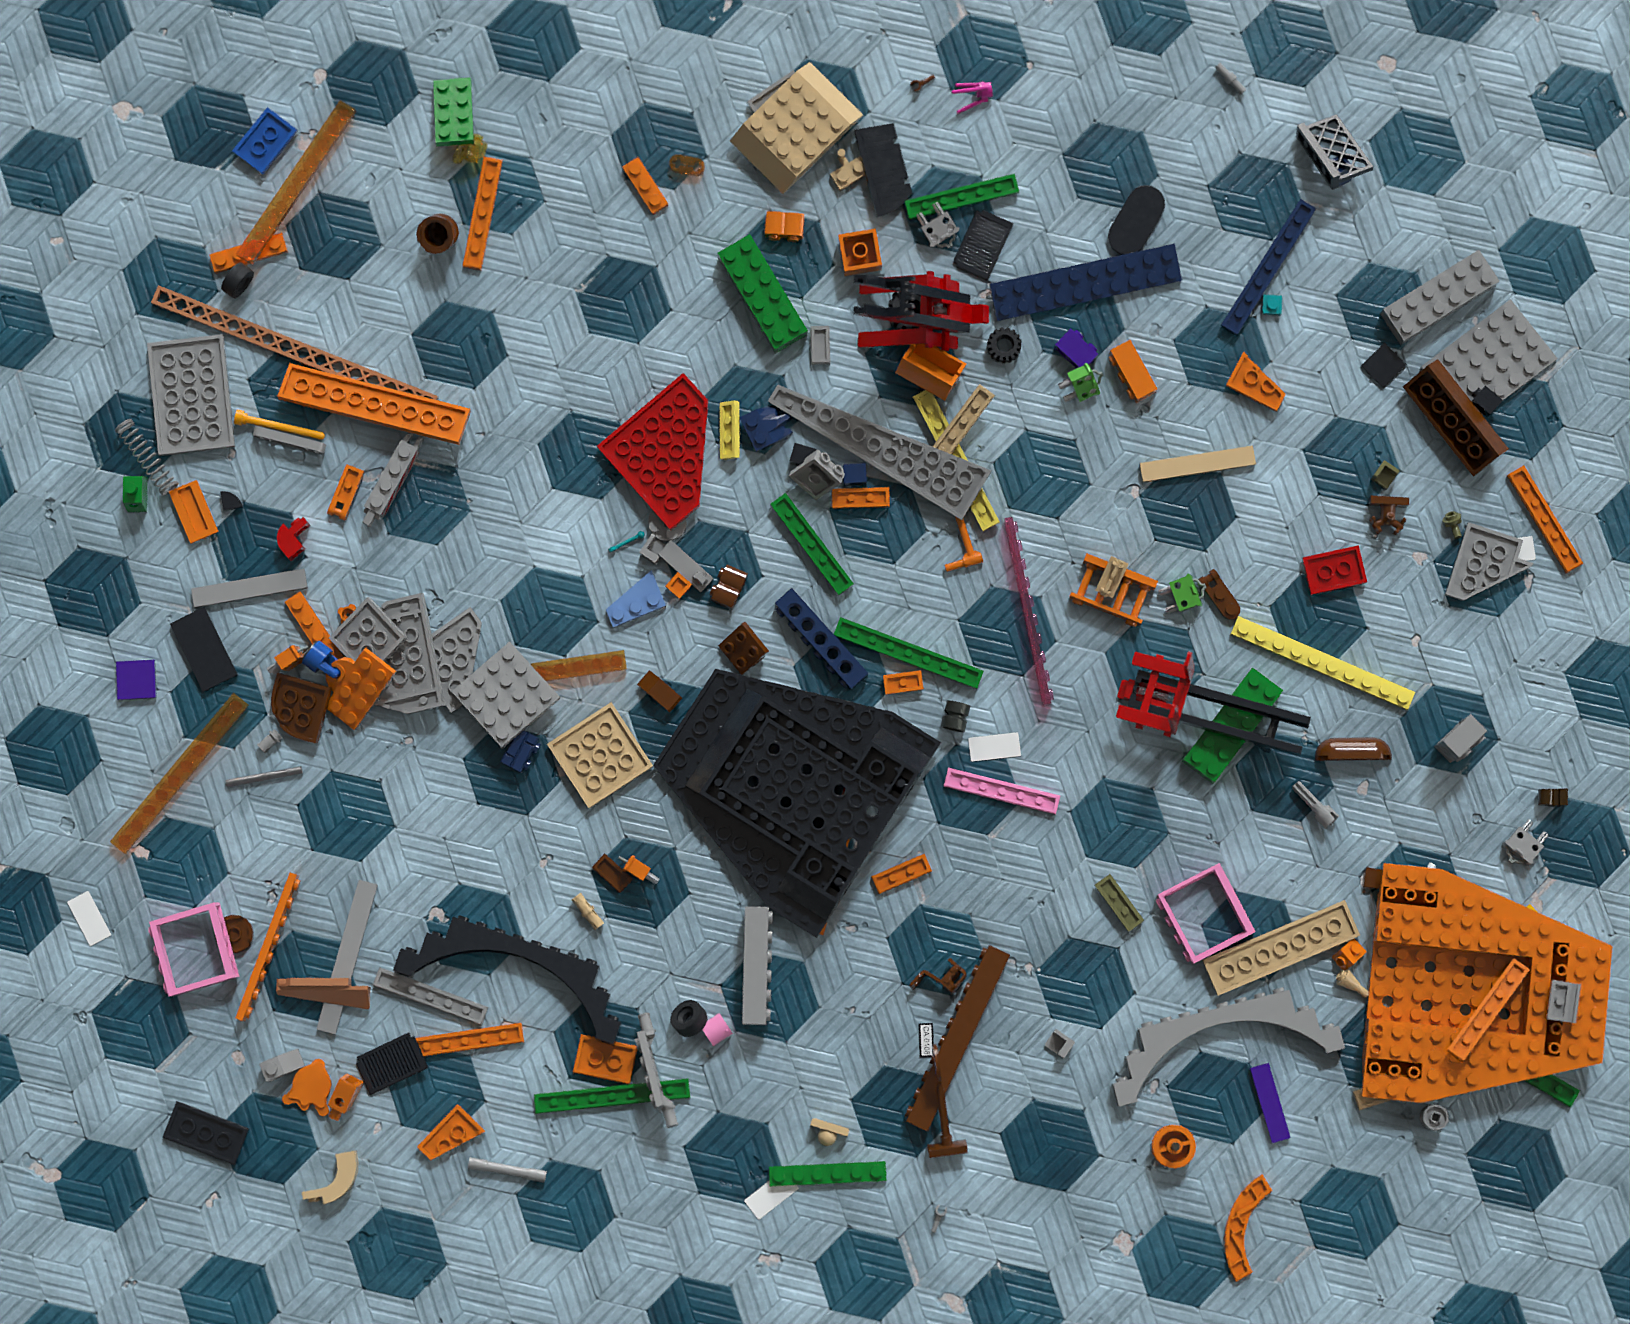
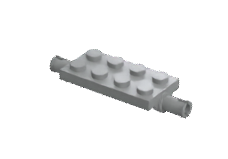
M643 1013L638 1015L642 1031L637 1032L638 1038H635L639 1052L643 1054L640 1057L642 1068L648 1073L645 1076L647 1087L653 1093L650 1094V1100L654 1109H658L660 1113H663L666 1128L678 1126L674 1111L676 1107L672 1101L663 1095L651 1048L656 1029H653L650 1013Z

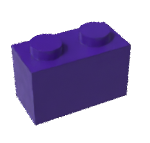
M1070 328L1055 344L1054 349L1076 369L1083 366L1084 363H1088L1090 366L1098 357V350L1093 344H1087L1079 331H1073Z

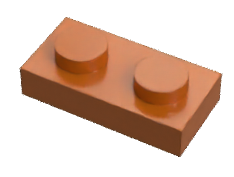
M921 670L883 675L885 695L924 690Z

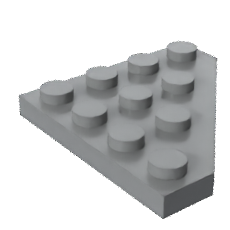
M471 607L432 633L444 702L451 713H454L463 706L451 691L473 673L482 622Z

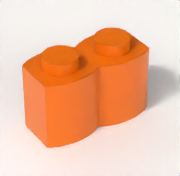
M767 211L765 237H769V240L772 241L787 238L789 242H799V239H803L804 214Z

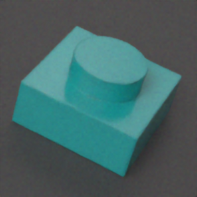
M1263 295L1262 315L1281 316L1282 295Z

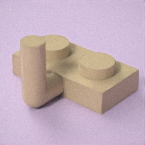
M839 149L838 160L842 167L830 173V176L839 191L865 177V172L860 156L848 162L845 157V150Z

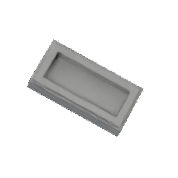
M810 326L811 365L830 364L829 326Z

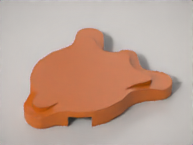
M315 1059L311 1064L301 1068L295 1074L290 1091L283 1095V1103L287 1105L296 1103L303 1111L308 1110L310 1105L313 1104L320 1116H327L329 1114L327 1097L331 1091L332 1080L325 1068V1062L321 1059Z

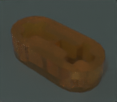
M676 154L669 161L670 168L675 173L698 177L705 171L704 162L696 157ZM679 159L686 166L679 165V168H675L673 162H677ZM696 163H699V167L702 168L694 171V168L688 165L695 166Z

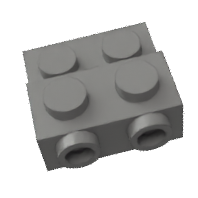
M817 449L807 456L801 465L792 470L789 477L811 497L818 500L840 485L845 473L840 465H835L830 461L827 453H821Z

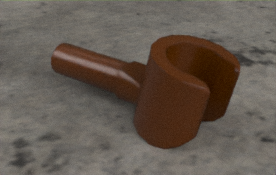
M933 74L921 81L913 80L910 86L919 84V87L914 90V92L918 93L922 90V86L935 79V76Z

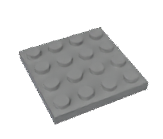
M508 642L451 691L502 749L561 699L511 642Z

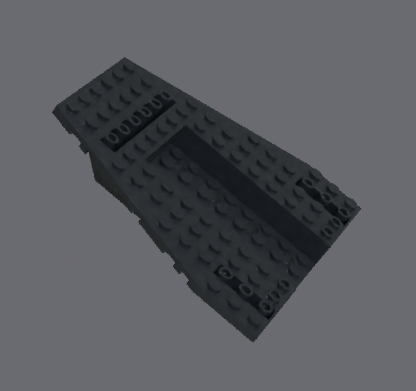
M715 669L653 766L767 907L817 938L856 878L858 869L897 808H900L941 742L892 711ZM772 744H777L780 747V751L773 755L769 752V747ZM810 765L813 768L812 773L804 775L801 772L802 767ZM750 777H757L759 779V784L756 787L748 785ZM838 785L845 787V793L841 796L834 793V789ZM784 797H788L792 801L788 808L781 806V800ZM876 806L878 809L877 815L869 816L867 814L868 807ZM816 818L824 820L822 828L814 827L813 822ZM850 838L857 841V846L854 849L846 847V842Z

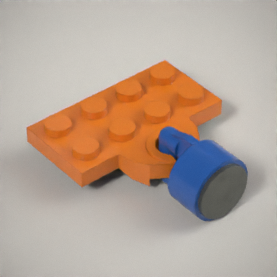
M316 641L304 654L302 664L314 673H317L319 670L326 673L328 687H331L334 692L329 699L327 710L355 730L396 671L367 648L361 652L356 661L348 657L337 659L332 655L333 650L321 641Z

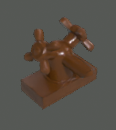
M1374 495L1368 498V506L1381 507V518L1376 520V517L1372 516L1369 519L1375 533L1380 534L1382 532L1381 526L1385 525L1396 528L1392 534L1397 535L1404 528L1406 518H1403L1400 522L1395 519L1396 507L1407 508L1409 506V498Z

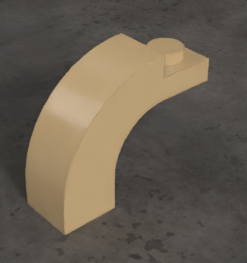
M357 1151L335 1154L337 1175L334 1181L325 1188L302 1192L303 1200L308 1199L310 1203L320 1201V1197H322L323 1204H327L344 1196L353 1186L358 1174L359 1162Z

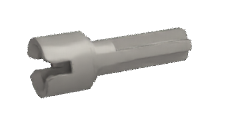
M1298 781L1293 785L1292 789L1315 812V819L1325 829L1337 820L1339 815L1329 805L1324 806L1301 782Z

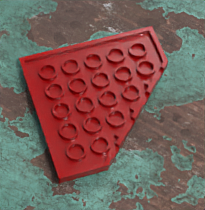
M684 373L597 445L600 452L670 531L700 507L709 402Z

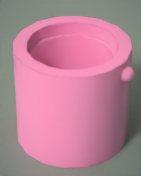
M720 1013L707 1020L705 1027L702 1029L713 1046L733 1034Z

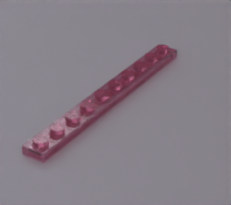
M1008 517L1004 519L1041 701L1043 707L1050 706L1054 696L1052 689H1048L1047 685L1050 677L1048 670H1044L1043 663H1046L1044 651L1041 652L1039 644H1042L1041 634L1036 632L1035 626L1038 625L1036 614L1032 613L1031 607H1034L1032 595L1029 596L1027 588H1030L1029 578L1024 575L1026 563L1025 559H1021L1020 551L1023 550L1021 540H1017L1016 533L1019 532L1017 521L1013 522V518Z

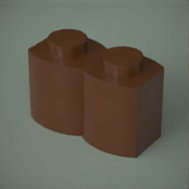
M730 565L721 568L717 576L720 579L717 586L713 585L709 594L712 596L711 601L733 610L746 582L748 573Z

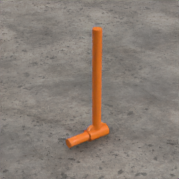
M956 516L955 519L966 554L961 560L945 564L946 572L983 562L981 552L973 550L964 519L961 520Z

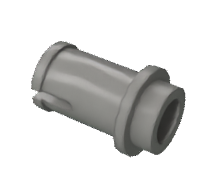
M275 729L273 731L270 730V734L257 744L264 753L277 742H281L282 736Z

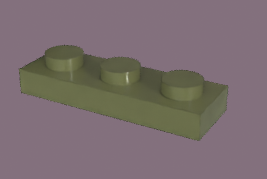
M1111 874L1094 885L1128 932L1144 921Z

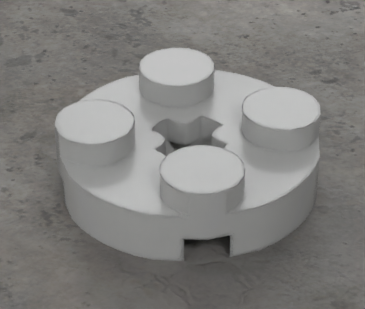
M653 510L648 519L650 531L658 540L663 542L680 538L687 526L686 519H684L670 531L668 527H664V523Z

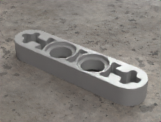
M255 426L252 435L259 439L318 454H324L326 444L259 426Z

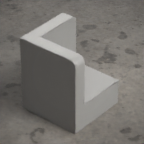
M651 534L639 553L642 557L657 565L661 559L658 554L666 544Z
M1055 1029L1046 1041L1045 1046L1060 1057L1065 1058L1075 1042Z

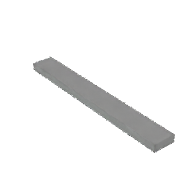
M358 880L331 978L352 979L377 891V884ZM324 1002L317 1030L336 1034L344 1005Z

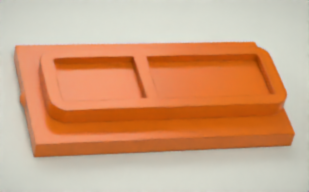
M197 480L169 491L190 544L219 532Z

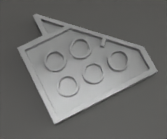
M1468 522L1445 596L1464 601L1532 567V562L1518 558L1523 540Z

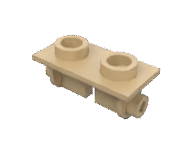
M1111 556L1095 591L1100 592L1102 596L1113 598L1129 563Z

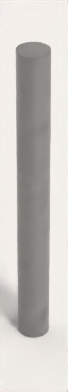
M302 766L228 779L225 782L226 787L303 774Z

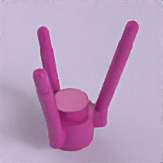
M990 82L956 83L955 87L973 88L951 91L952 94L976 92L977 98H981L957 110V114L981 103L988 102V98L993 97Z

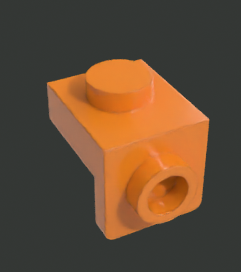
M1354 938L1336 952L1332 959L1345 971L1367 951Z

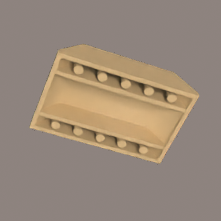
M809 62L797 70L742 124L730 142L784 194L863 114Z

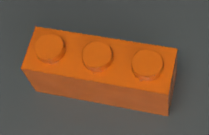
M1131 340L1110 350L1108 359L1113 367L1116 366L1118 369V378L1121 383L1125 382L1128 388L1126 392L1131 400L1134 399L1137 403L1157 392V387Z

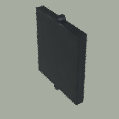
M1384 342L1361 367L1370 375L1371 379H1374L1384 388L1407 364L1397 355V352H1394Z

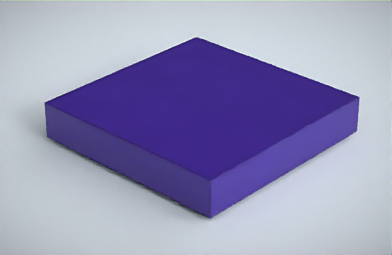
M154 659L116 661L117 700L157 698L156 662Z

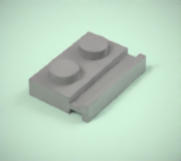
M1551 980L1546 1019L1576 1023L1581 984Z

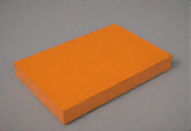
M581 1034L573 1072L630 1084L638 1048L637 1046L615 1042V1045L612 1046L597 1041L595 1037Z

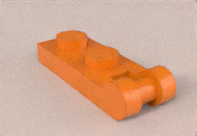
M346 464L329 505L328 515L339 516V519L344 521L347 519L365 471ZM338 502L344 504L343 509L337 508Z

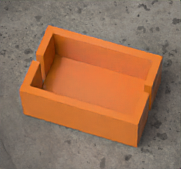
M913 344L902 357L895 373L945 401L960 379L966 363L936 346L925 348V344Z

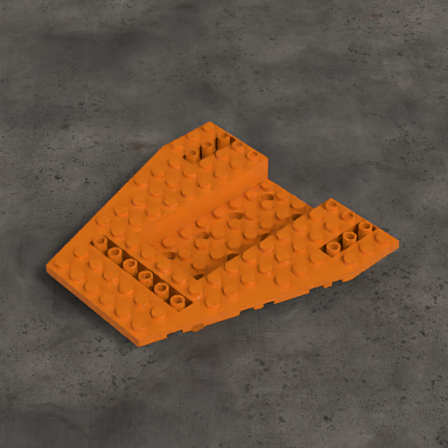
M1383 863L1381 884L1376 904L1362 1055L1363 1083L1361 1096L1422 1103L1603 1063L1613 946L1443 869ZM1393 957L1396 960L1394 968L1387 967V958ZM1513 958L1530 970L1503 1006V1008L1509 1011V1017L1503 1020L1499 1017L1498 1013L1464 1062H1461L1447 1052V1049L1495 985L1503 971L1508 967ZM1428 961L1433 962L1435 965V970L1431 973L1427 972L1424 967ZM1467 965L1474 969V973L1470 977L1463 973L1464 967ZM1551 980L1581 984L1576 1023L1546 1019ZM1385 996H1390L1393 1000V1004L1390 1007H1385L1382 1003V999ZM1424 1000L1431 1002L1432 1007L1429 1011H1424L1421 1008V1003ZM1463 1004H1467L1470 1007L1468 1015H1462L1460 1012V1007Z

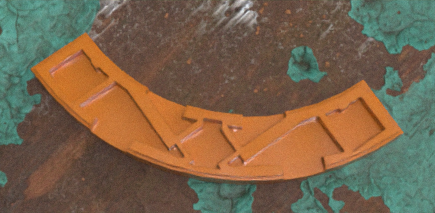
M1263 1174L1255 1178L1239 1194L1226 1222L1224 1237L1225 1255L1235 1282L1253 1272L1246 1257L1244 1235L1252 1211L1266 1195L1272 1192Z

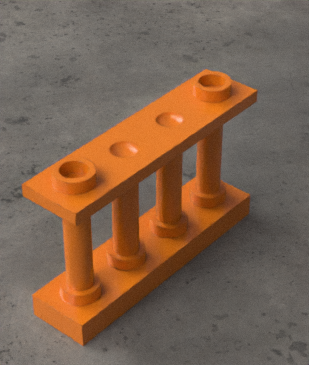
M1086 553L1083 563L1086 564L1085 567L1087 569L1077 594L1071 592L1069 596L1072 599V603L1079 606L1083 604L1126 620L1125 623L1130 626H1140L1143 621L1138 618L1147 592H1150V590L1154 591L1158 581L1126 569L1113 608L1102 604L1105 596H1102L1100 592L1097 593L1095 601L1084 597L1093 572L1097 569L1104 571L1108 564V561ZM1135 583L1140 585V591L1129 615L1121 612L1120 608L1129 585Z

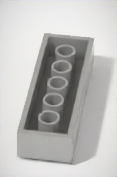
M1477 250L1384 308L1380 315L1399 344L1402 345L1494 288L1500 281L1480 250Z
M745 907L743 1025H767V1021H770L771 1010L767 1009V1002H771V990L767 989V982H771V970H768V963H772V951L768 950V944H772V931H769V924H773V913L769 912V907Z

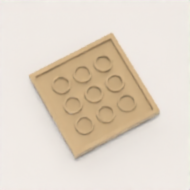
M612 702L547 744L588 808L596 805L653 767Z

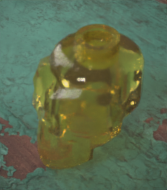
M474 134V144L458 145L451 162L460 164L464 159L472 163H478L479 158L485 156L488 146L487 142L483 140V136Z

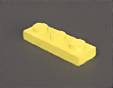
M734 400L720 403V459L722 460L740 458L739 401Z

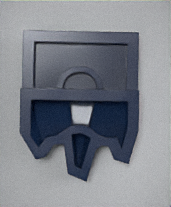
M767 406L739 417L755 451L758 452L786 440L793 433L791 429L785 428V425L793 419L792 416L788 413L778 416L780 408Z

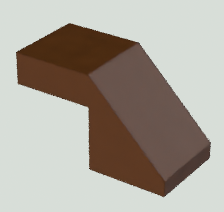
M650 670L637 683L642 690L668 712H671L682 699L680 695Z

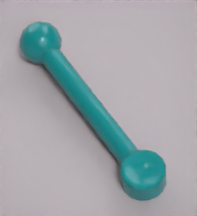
M639 531L637 535L616 546L610 547L608 549L609 553L638 538H643L645 533Z

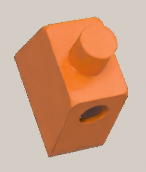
M348 1073L339 1079L328 1102V1106L332 1108L328 1115L331 1119L339 1121L342 1113L345 1114L351 1109L364 1081Z

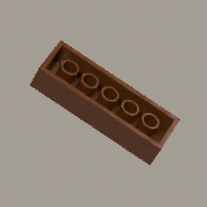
M1438 359L1426 366L1402 386L1473 477L1509 450Z

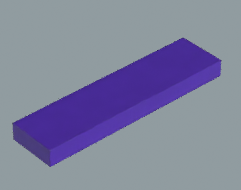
M1269 1063L1251 1067L1250 1072L1271 1143L1291 1138Z

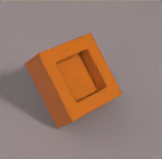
M677 572L665 587L678 599H681L692 587V584Z

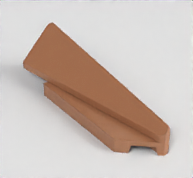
M350 978L277 979L276 993L278 995L362 1009L370 1008L371 987L351 986Z

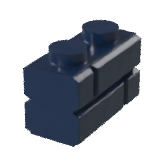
M522 731L511 741L500 762L522 774L524 770L527 771L532 763L530 761L532 754H537L541 746L539 744L540 739L526 731Z

